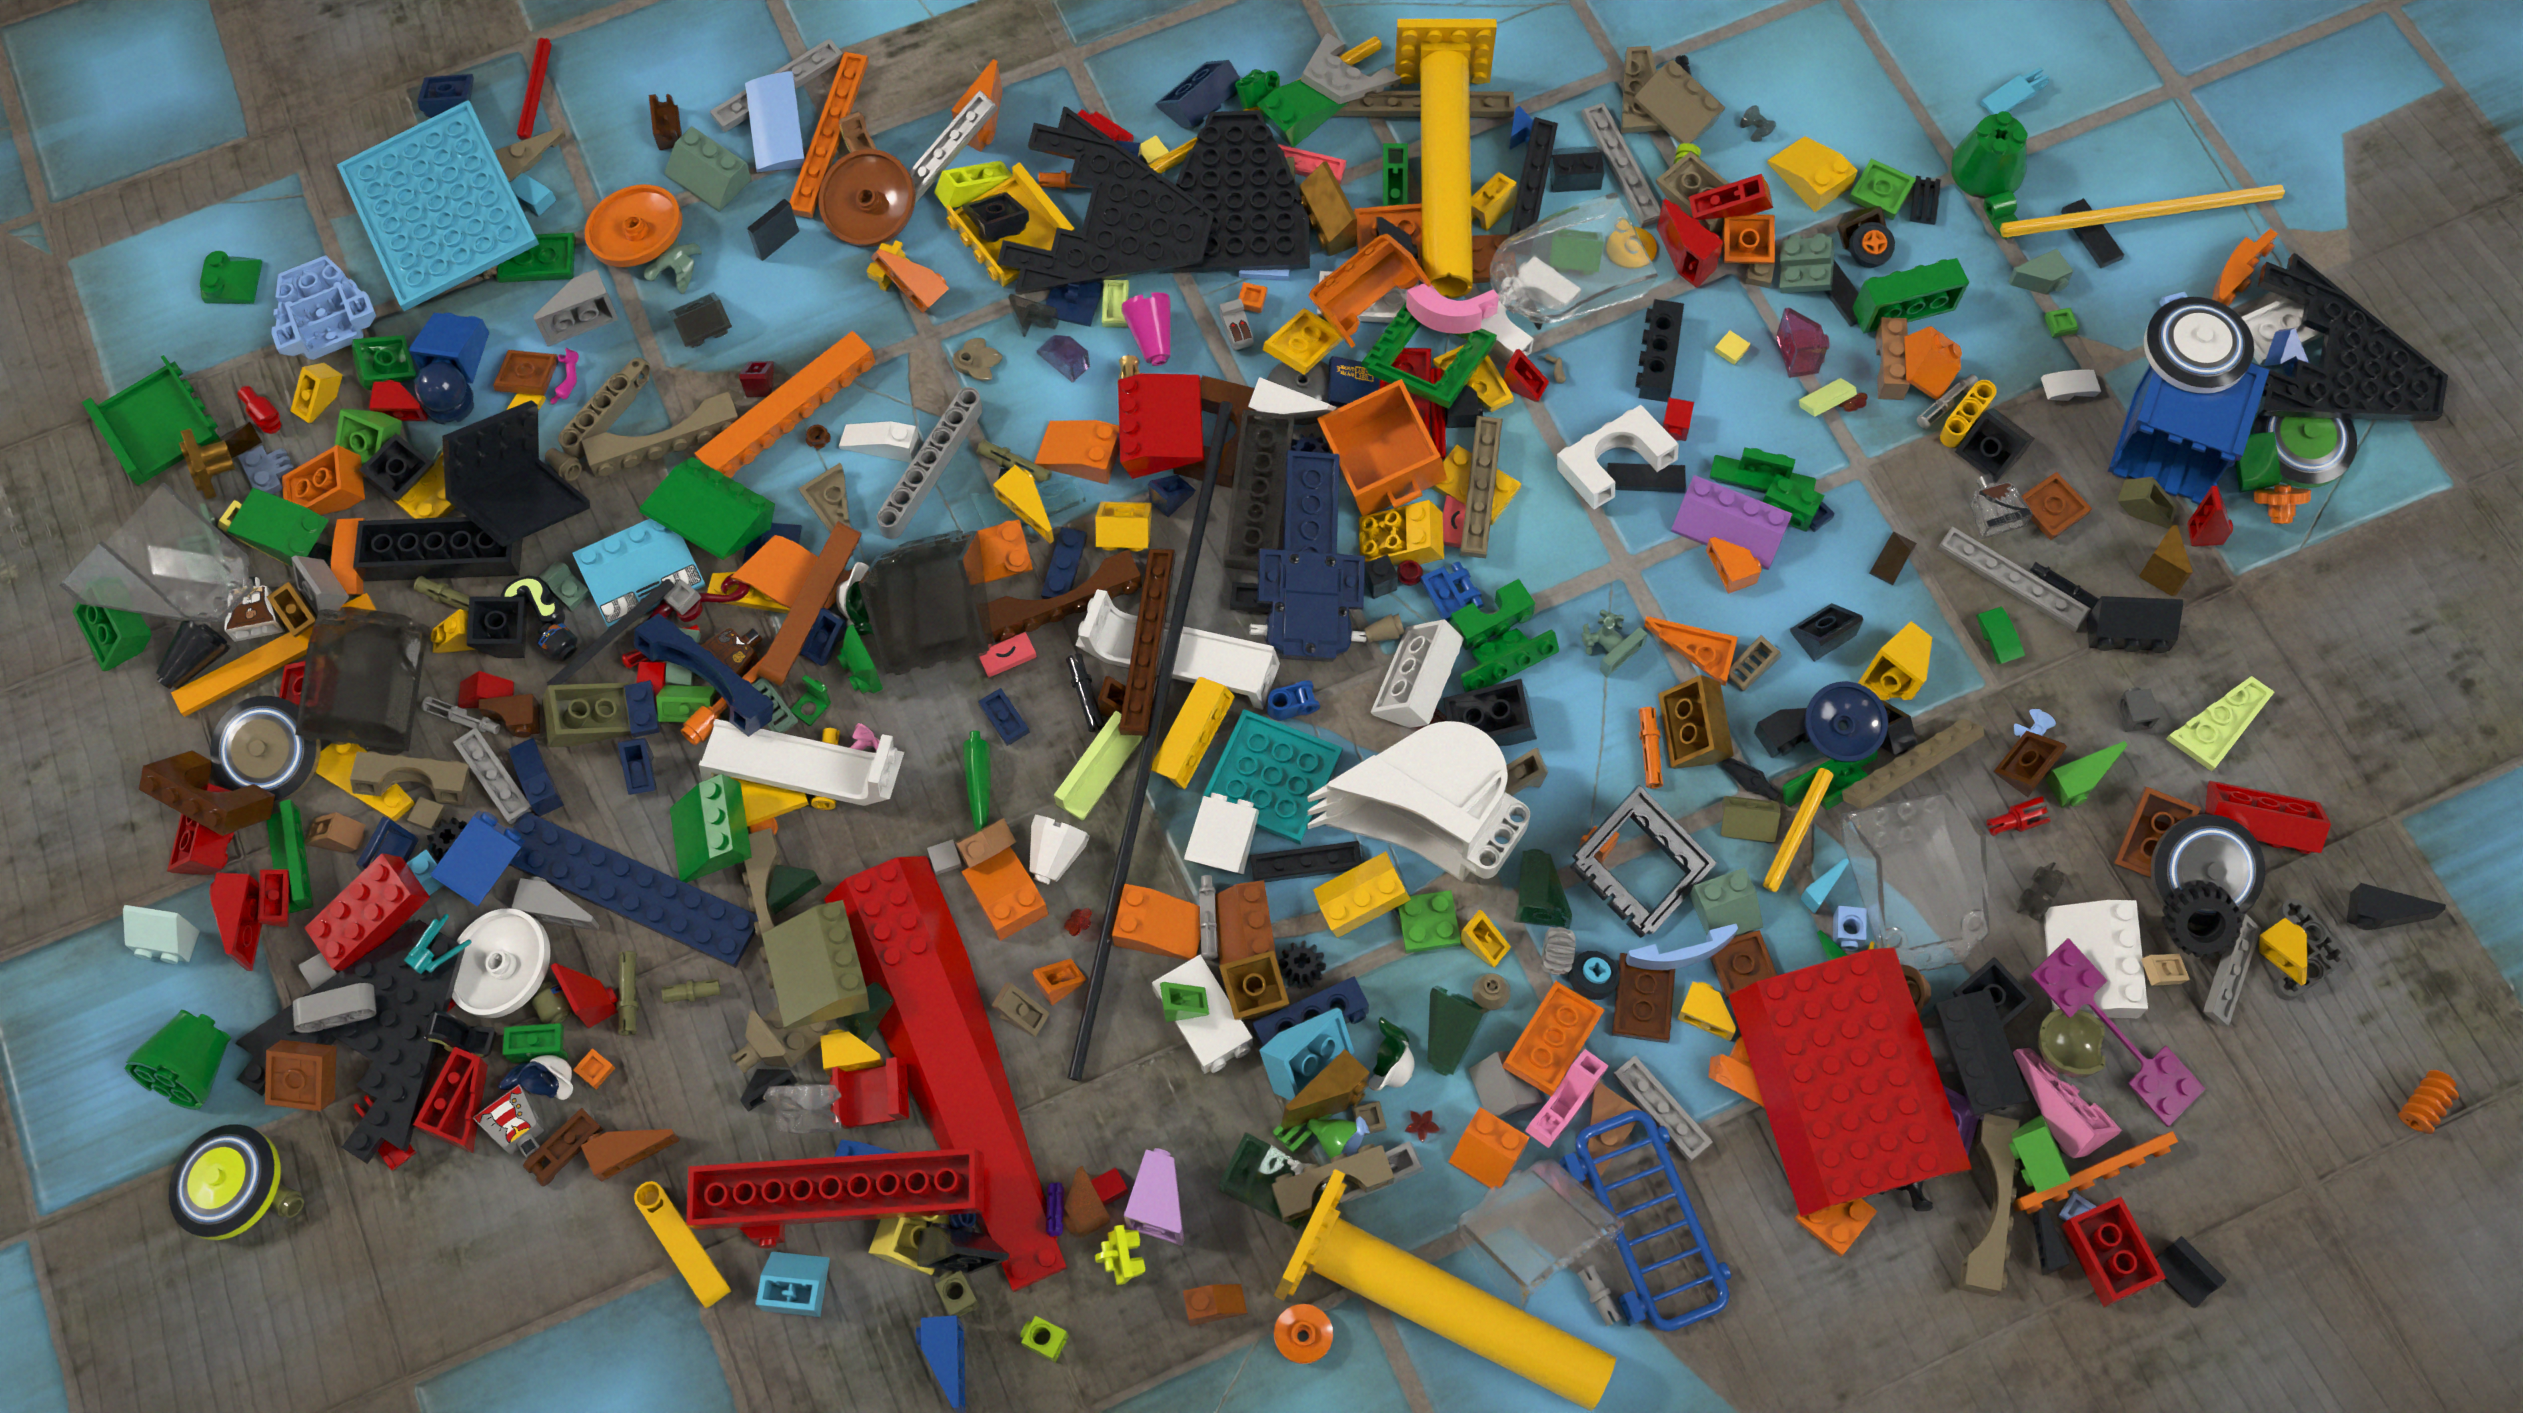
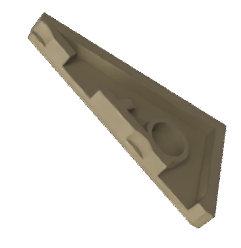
M562 127L495 150L509 182L521 173L529 171L542 159L541 154L550 146L555 148L565 137Z
M838 463L798 488L802 497L830 534L838 521L850 526L845 476L841 463Z

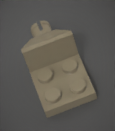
M779 1006L762 1019L753 1010L749 1013L745 1035L749 1043L737 1053L731 1055V1057L744 1074L762 1060L767 1066L791 1068L821 1045L820 1036L828 1035L829 1031L841 1029L831 1019L784 1030Z

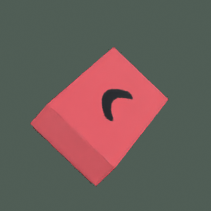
M1446 495L1443 510L1444 545L1461 548L1466 505L1449 495Z
M1026 632L977 652L988 678L1037 657Z

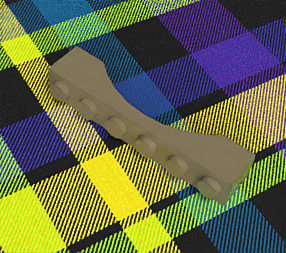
M726 392L705 399L698 409L686 420L663 432L637 437L619 436L605 432L581 441L589 466L597 478L608 476L624 468L635 467L637 464L648 460L659 459L663 455L675 451H683L687 447L699 443H707L738 420L739 416L730 392Z
M771 828L748 834L752 858L740 862L745 863L746 871L742 872L746 888H751L752 896L748 897L752 913H757L758 921L754 922L758 938H762L763 933L775 927L770 905L771 888L782 861L776 837ZM764 946L760 948V952L765 964L768 963ZM770 971L766 973L769 988L773 989L774 984Z
M1985 1113L1978 1120L1975 1150L1982 1159L1989 1176L1992 1192V1209L1988 1226L1981 1241L1962 1260L1959 1290L1995 1297L2001 1290L2006 1288L2008 1275L2007 1272H2004V1261H2008L2011 1249L2010 1243H2006L2007 1233L2011 1232L2014 1220L2013 1215L2010 1214V1204L2015 1202L2017 1192L2016 1186L2012 1185L2013 1176H2016L2019 1170V1159L2015 1160L2009 1143L2013 1142L2011 1133L2019 1128V1120Z

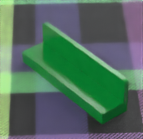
M291 799L279 802L281 812L272 814L271 818L267 820L273 869H289V914L314 907L300 809Z

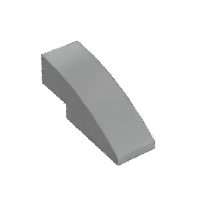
M1408 1141L1385 1152L1394 1175L1393 1184L1366 1193L1354 1182L1342 1180V1183L1347 1186L1340 1202L1343 1204L1361 1198L1425 1171L1414 1145Z

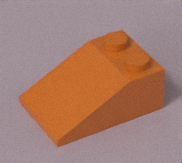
M994 59L951 110L954 120L979 90L998 107L997 111L967 144L980 152L986 145L991 144L994 139L1002 97L998 62Z
M1098 420L1049 421L1034 463L1047 470L1108 485L1120 451L1119 425Z
M339 445L330 448L282 476L283 499L304 506L319 515L346 510L365 499L363 475L359 470L362 467L361 455Z
M1010 846L987 860L961 871L999 941L1049 915L1043 898Z
M1124 884L1112 933L1114 946L1189 961L1197 956L1201 940L1200 906L1154 889Z

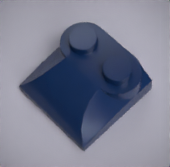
M473 74L425 77L417 100L419 110L423 111L426 117L433 118L467 100L470 101L474 80Z

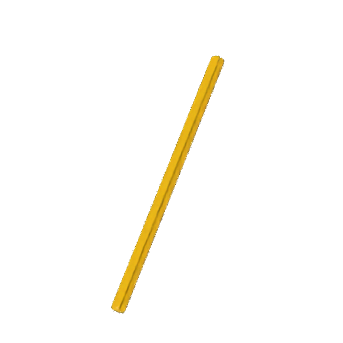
M1374 36L1338 57L1346 64L1352 66L1380 50L1382 43L1377 36ZM1256 106L1254 108L1245 109L1243 111L1259 110L1258 106ZM1197 137L1147 165L1159 174L1167 171L1185 160L1189 150H1192Z
M2278 184L2005 222L2001 224L2000 232L2002 237L2005 238L2277 200L2283 198L2285 190L2283 185Z

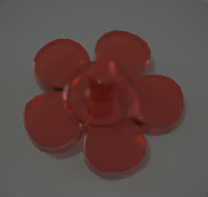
M1858 393L1854 397L1838 404V406L1844 407L1846 412L1856 411L1858 408H1863L1867 405V394Z
M1085 908L1082 911L1080 909L1074 910L1071 913V918L1065 922L1064 928L1069 931L1071 936L1079 935L1081 928L1086 930L1090 927L1091 921L1089 918L1092 915V911L1089 908Z

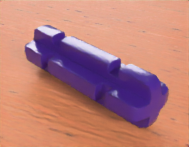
M1056 1182L1050 1183L1047 1187V1195L1049 1196L1047 1198L1046 1218L1048 1220L1046 1221V1231L1051 1237L1060 1236L1063 1233V1224L1061 1222L1064 1215V1200H1062L1064 1198V1187L1062 1183Z

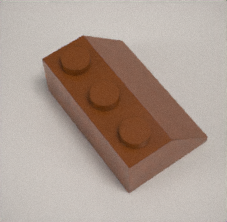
M1264 880L1236 884L1215 894L1217 949L1220 965L1274 950L1276 956Z

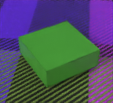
M2071 308L2046 312L2044 316L2052 338L2075 334L2079 329Z

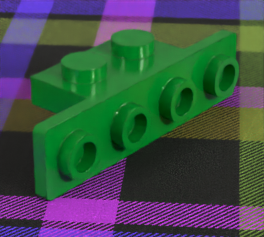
M1744 447L1740 460L1715 455L1709 476L1713 480L1764 492L1768 491L1777 474L1814 490L1816 479L1813 477L1792 473L1796 459L1789 458L1783 454H1772L1763 452L1758 448Z
M1515 628L1471 650L1472 657L1479 666L1461 674L1464 692L1492 686L1558 653L1559 646L1555 632L1551 629L1529 640L1520 630Z
M1877 750L1871 756L1857 762H1839L1830 759L1796 779L1789 781L1782 787L1784 803L1791 807L1803 800L1818 769L1824 768L1833 773V778L1820 805L1826 810L1844 801L1843 790L1868 776L1861 767L1878 758Z

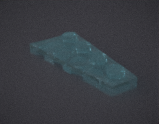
M1075 476L1044 481L1041 485H1036L1047 517L1086 502L1085 495ZM994 490L989 494H970L984 528L1018 519L1022 528L1028 526L1027 523L996 498Z

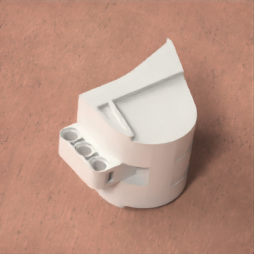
M1445 721L1433 723L1419 729L1378 755L1369 757L1310 794L1308 801L1323 797L1327 798L1308 809V815L1322 811L1326 812L1310 821L1307 827L1309 829L1326 824L1333 828L1401 846L1421 855L1463 882L1470 871L1484 879H1489L1497 874L1526 832L1530 820V810L1524 803L1505 792L1508 777L1507 766L1502 751L1488 734L1472 725L1462 722ZM1518 815L1523 818V821L1514 822L1510 817ZM1497 837H1505L1509 842L1499 844L1495 839ZM1488 858L1491 859L1494 864L1491 866H1485L1480 862V860Z

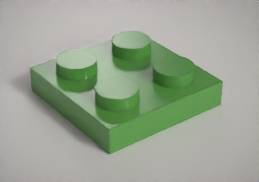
M1871 158L1848 200L1866 208L1881 206L1883 215L1894 220L1912 189L1916 178Z
M1451 890L1410 896V901L1397 907L1405 953L1461 945Z

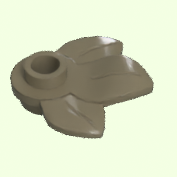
M973 338L965 342L962 350L955 352L952 362L958 372L963 374L969 373L976 380L987 381L992 380V373L989 368L1000 363L1003 356L996 349L986 347L985 339Z

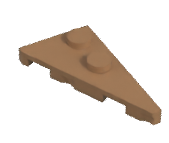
M1598 1082L1593 1090L1590 1125L1630 1110L1640 1109ZM1633 1121L1590 1138L1587 1148L1591 1158L1595 1159L1620 1149L1638 1121ZM1613 1158L1595 1164L1600 1178ZM1585 1175L1586 1180L1583 1182V1190L1585 1194L1589 1195L1592 1187L1587 1175Z

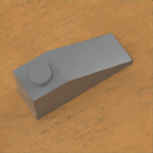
M540 877L520 878L511 909L523 911L541 922L599 930L600 925L590 914L547 883L545 879Z

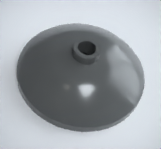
M1321 360L1305 375L1281 362L1267 377L1268 381L1328 403L1329 365ZM1305 380V381H1307V382H1306V383H1300L1299 381ZM1319 417L1283 421L1296 425H1310L1317 423V418Z

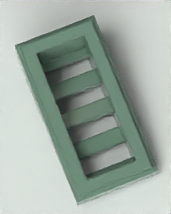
M761 678L752 684L760 693L773 698V710L778 706L780 707L779 710L773 713L772 721L767 724L771 731L784 733L798 723L797 718L766 679ZM784 714L787 716L778 724H773L774 721L779 719Z

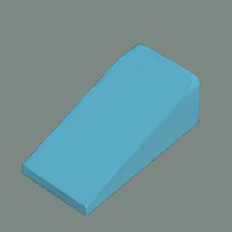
M521 173L510 183L518 201L538 216L556 201L551 190L524 173Z
M1847 858L1836 864L1803 892L1801 900L1814 914L1848 865L1849 860Z

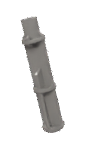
M1971 374L1965 380H1960L1917 417L1918 425L1923 429L1929 428L1930 425L1955 405L1953 398L1961 391L1968 393L1974 384L1978 382V378ZM1936 404L1937 409L1926 418L1922 416ZM1939 410L1943 412L1932 423H1929L1928 420Z
M430 696L425 697L422 701L421 708L424 712L473 729L476 727L480 732L488 731L497 734L500 730V724L492 722L489 717H484L482 720L467 716V710ZM432 700L451 706V708L448 709L432 703ZM432 708L440 712L446 713L448 715L447 717H445L440 714L429 711V709Z
M1203 875L1201 876V888L1199 889L1201 956L1205 960H1213L1218 957L1215 888L1212 886V876Z

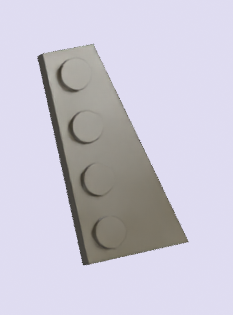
M1651 46L1627 47L1621 133L1665 130L1633 101L1636 94L1657 72Z

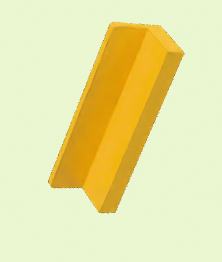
M1204 677L1197 679L1155 756L1151 771L1168 777L1177 787L1186 789L1235 698L1225 685Z

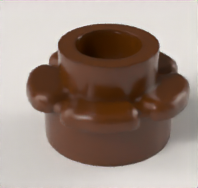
M816 424L808 428L805 440L808 446L821 449L825 447L826 443L830 442L831 435L824 426Z

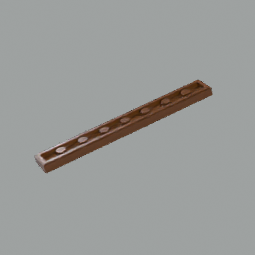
M1149 549L1119 726L1120 735L1147 736L1176 559L1175 549Z

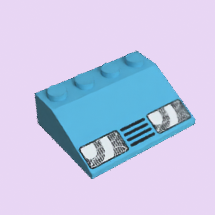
M651 518L573 552V556L608 629L666 579H670L675 586L683 580L694 590L706 586L683 537ZM663 597L659 601H657L652 607H650L646 612H649L657 608Z

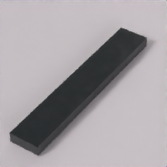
M1537 117L1533 119L1505 250L1527 256L1531 254L1558 127L1556 122Z
M670 579L663 581L547 682V686L562 685L675 586Z

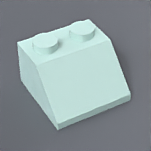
M124 905L125 946L134 952V956L145 960H151L152 956L159 957L160 960L171 964H177L178 961H190L200 932L197 928L178 913Z

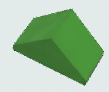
M1170 982L1160 983L1166 1022L1209 1015L1205 987Z

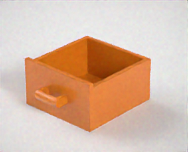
M1402 379L1317 418L1331 453L1340 454L1339 470L1361 516L1374 514L1391 505L1394 509L1423 496L1421 491L1447 480L1442 458Z

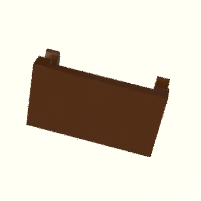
M656 94L649 95L653 136L658 149H671L682 136L679 107L675 105L672 96L666 94V102H660Z

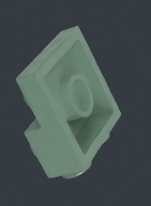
M1818 233L1813 238L1803 239L1799 235H1792L1788 240H1781V276L1779 287L1781 293L1832 290L1835 252L1832 237Z

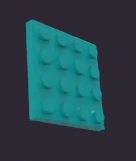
M1243 709L1203 796L1211 798V794L1216 793L1227 796V802L1237 804L1238 799L1254 803L1253 808L1259 810L1256 823L1257 828L1301 845L1308 829V823L1312 821L1314 814L1308 815V809L1321 801V798L1308 801V796L1329 783L1343 752V747Z

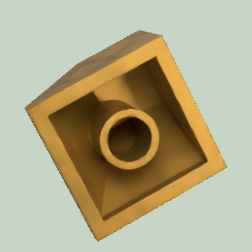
M1274 950L1219 965L1235 1020L1266 1017L1289 1006V1000Z

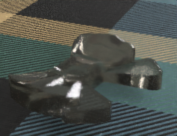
M1757 105L1746 110L1740 123L1741 128L1750 125L1757 127L1750 138L1752 142L1762 141V137L1769 135L1776 127L1775 121L1767 120L1760 114Z

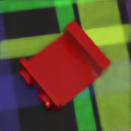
M898 1057L886 1059V1065L846 1072L838 1066L832 1067V1077H830L829 1084L833 1093V1104L831 1105L830 1113L836 1125L849 1129L909 1119L907 1063Z

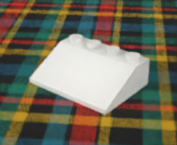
M2102 900L2045 907L2043 909L2047 957L2069 938L2107 979V982L2094 994L2096 1005L2108 1018H2139L2148 1009L2144 966L2141 960L2143 957L2136 900ZM2051 999L2052 1012L2060 1009ZM2083 1005L2080 1010L2098 1017L2089 1005Z

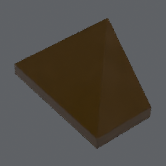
M1881 206L1844 213L1837 225L1843 249L1849 248V241L1853 232L1861 225L1875 222L1886 226Z
M248 422L207 445L225 440L232 459L257 446L262 441L251 422Z
M1893 531L1869 574L1893 586L1917 543Z

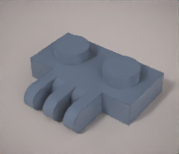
M261 445L238 456L252 487L269 494L283 490L280 479L285 474L294 470L284 448L267 454L265 448Z

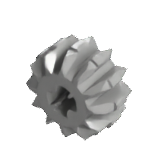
M1550 927L1547 930L1541 956V966L1544 972H1549L1553 975H1567L1572 969L1576 946V937L1572 930H1566V928Z

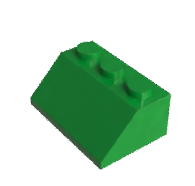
M121 576L91 577L72 612L102 671H109L142 653L152 634Z

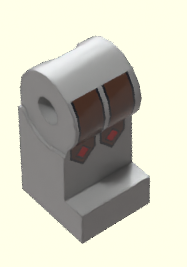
M1237 299L1219 304L1220 319L1233 351L1254 346L1242 300Z

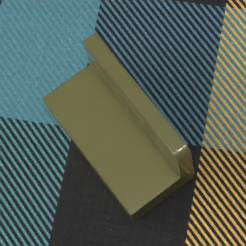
M1723 796L1721 836L1765 842L1776 841L1780 818L1778 802Z

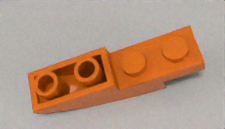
M2270 228L2255 243L2246 237L2237 246L2218 277L2212 300L2229 306L2236 298L2235 294L2238 291L2243 293L2252 283L2250 277L2260 261L2259 258L2261 256L2267 257L2275 248L2273 242L2278 233Z

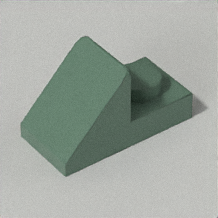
M557 560L537 576L547 584L551 592L570 611H573L592 595L571 573L568 566Z

